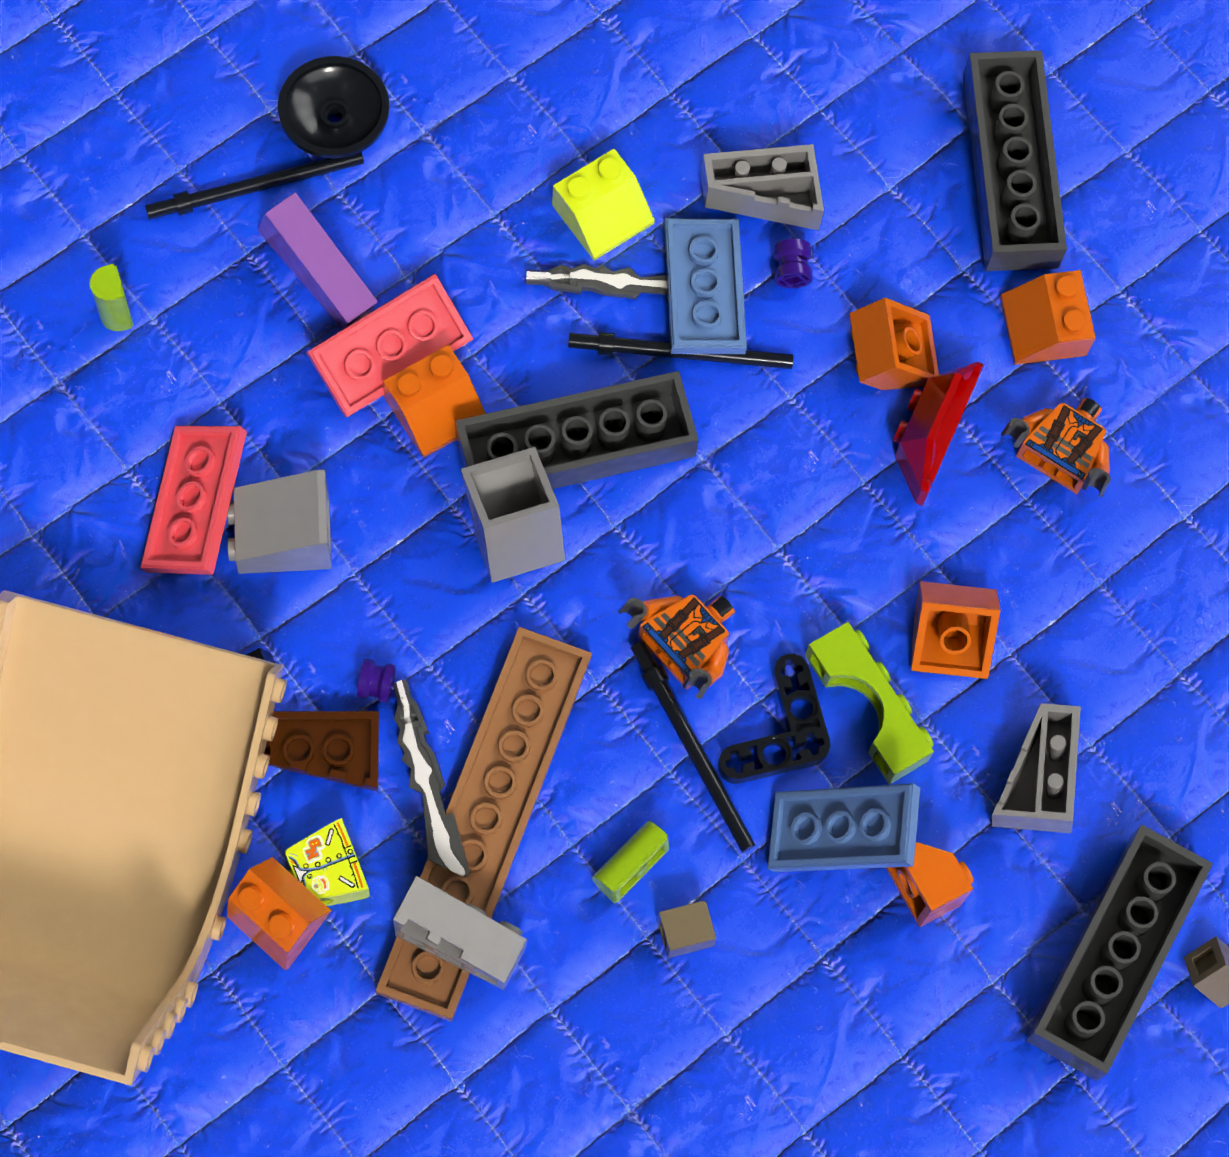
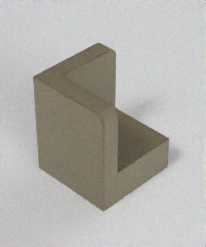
M705 901L658 913L656 921L667 959L714 946L717 938Z
M1215 936L1186 955L1184 960L1193 986L1219 1008H1223L1229 1004V947Z

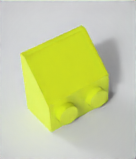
M612 149L553 185L552 206L593 261L655 223L636 176L615 149Z

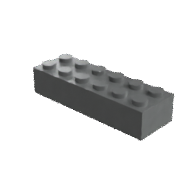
M1042 50L970 53L963 72L985 271L1057 269L1066 253L1067 246Z
M679 371L455 421L456 440L464 468L536 447L552 489L696 457L699 441Z
M1141 824L1130 836L1025 1041L1096 1081L1104 1077L1109 1072L1213 863Z

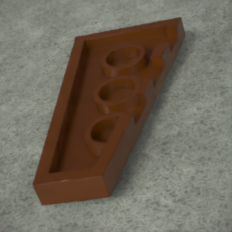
M379 711L273 712V717L278 718V725L273 740H267L264 754L270 756L268 766L378 792Z

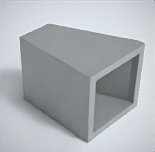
M536 447L461 469L480 553L492 583L565 561L559 504Z
M314 470L234 488V501L230 502L227 520L228 525H235V538H228L229 561H236L239 574L332 569L329 493L325 470Z

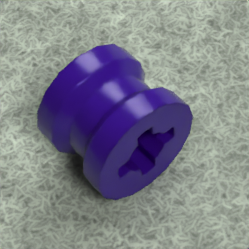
M364 659L357 685V697L365 699L368 696L377 697L380 702L389 703L395 680L396 665L387 664L379 666L373 660Z

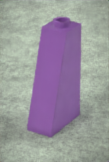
M296 192L265 213L258 232L342 329L371 312L378 301Z

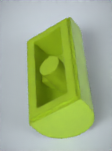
M113 263L98 268L90 278V288L102 324L112 331L132 329L134 325L117 265L115 266Z
M647 821L592 876L593 882L614 904L618 903L669 851L668 835L656 824Z

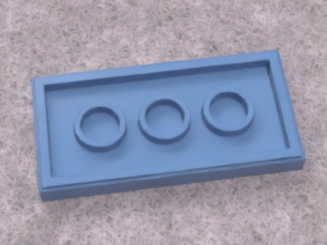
M665 218L664 230L671 354H746L747 341L739 219Z
M912 783L775 792L767 869L773 872L914 866L920 787Z

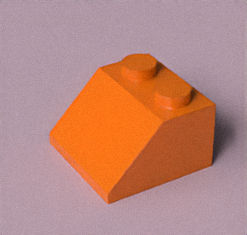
M1081 270L1044 274L1000 296L1014 365L1087 356L1096 337Z
M888 298L880 299L849 313L852 327L851 338L854 342L857 361L856 372L860 383L880 390L925 387L928 378L939 375L930 315Z
M449 345L442 347L383 380L384 399L423 459L456 440V420L486 414L468 373Z
M920 581L914 613L911 671L988 679L1001 611L997 589Z
M918 842L915 845L914 866L886 868L919 928L960 907L974 889L971 885L974 882L973 876L963 861L958 862L955 855L951 852Z
M271 857L250 868L228 898L227 918L284 970H287L332 910L276 859Z

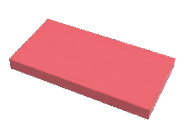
M432 274L306 351V354L344 417H349L384 395L383 380L446 345H449L454 352L472 341L473 337L436 274Z
M241 426L174 427L140 566L145 572L214 574L247 431Z

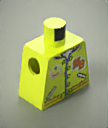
M342 818L335 820L285 850L290 866L288 871L326 906L370 897L368 885Z

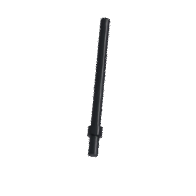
M362 152L345 158H326L190 194L188 191L175 193L171 199L145 205L149 220L177 212L180 216L192 213L193 208L362 165L364 160Z
M600 332L599 335L569 333L568 348L597 350L600 355L613 356V352L784 369H792L793 354L746 350V354H671L670 342L615 337V333Z
M644 641L634 644L630 649L644 673L642 675L644 683L648 690H653L739 849L742 853L752 849L756 845L667 684L669 678L662 666H657Z

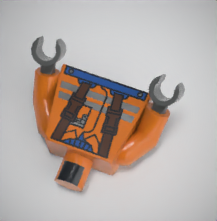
M1083 398L1076 410L1065 403H1060L1054 410L1044 408L1021 419L1012 418L1001 432L1003 437L1004 435H1011L1016 440L1013 444L1015 448H1019L1021 445L1016 455L1020 460L1075 494H1078L1081 488L1086 490L1088 486H1091L1099 491L1098 496L1103 497L1111 481L1109 475V446L1103 441L1106 429L1095 422L1102 408L1094 400Z
M693 594L685 598L677 595L646 601L630 598L618 610L619 614L626 612L632 616L627 623V627L630 629L636 627L640 621H644L640 624L638 637L641 641L645 642L652 653L683 685V688L688 690L693 685L699 689L696 698L702 699L707 689L723 676L730 651L727 645L729 632L722 623L735 613L734 608L725 597L720 595L707 607Z

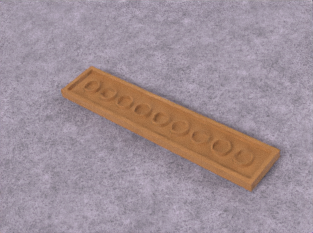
M518 627L446 810V816L452 813L455 815L470 873L467 877H462L429 861L427 858L420 876L421 879L442 889L461 902L480 908L491 919L592 658L591 652ZM396 937L375 992L377 995L452 1022L470 973Z

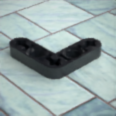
M796 654L781 656L777 660L772 673L788 732L727 747L721 753L718 762V771L725 781L732 784L744 783L815 766L822 763L830 749V739L809 666L801 656ZM786 665H791L793 670L800 671L796 677L798 690L787 696L785 692H791L792 683L789 676H782L781 674L784 673ZM797 700L806 701L812 708V714L806 719L796 718L790 710V705ZM807 738H812L814 743H821L816 755H812L809 749L797 751V760H792V748L789 741L794 742L793 749L803 747ZM769 746L780 747L785 754V760L778 765L769 764L763 757L764 749ZM751 750H756V763L760 769H754V762L744 764L741 773H736L733 767L727 768L726 765L730 763L731 756H736L738 761H745L751 759Z

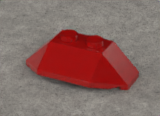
M974 362L928 378L923 391L917 388L914 391L907 408L913 411L909 423L904 420L901 421L893 441L899 443L895 458L916 504L923 506L984 366L980 362Z

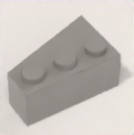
M814 144L703 154L700 177L706 208L819 231L824 207Z
M1040 704L1014 768L1007 779V784L1000 800L993 811L992 827L1072 833L1081 706Z
M418 876L415 877L393 919L396 937L502 990H505L527 945V939L521 936L523 931L518 927L505 921H501V923L487 917V914L480 908L461 902Z

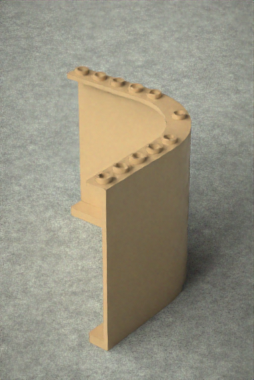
M4 590L0 593V1050L132 1086L141 1071L148 1072L153 1056L160 1054L165 1038H171L176 1022L181 1023L186 1008L192 1007L198 990V983L196 982L213 940L220 941L224 933L226 917H222V913L240 854H246L251 843L253 831L247 829L249 818L256 815L261 800V793L256 792L258 778L264 779L269 765L270 756L264 754L267 740H273L277 730L278 718L273 717L275 704L282 702L287 686V680L281 679L284 665Z

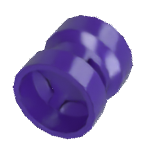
M787 239L774 245V259L779 263L775 269V282L778 286L800 288L812 282V268L807 262L811 258V245L809 242L801 239Z

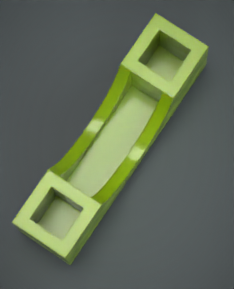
M846 622L810 643L805 657L825 688L841 686L854 689L867 697L874 706L878 716L879 730L868 753L890 785L927 763L934 752L932 749L934 744L927 730L923 726L918 728L910 716L912 710L906 698L902 694L897 695L889 684L891 679L884 665L879 661L875 663L867 651L869 650V644L863 633L858 629L854 631L850 623Z

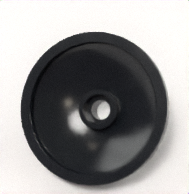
M327 56L301 65L287 78L280 91L278 113L285 134L298 148L317 157L330 159L345 158L366 150L381 136L389 118V98L382 80L371 68L351 58ZM334 116L341 118L339 122L329 121Z

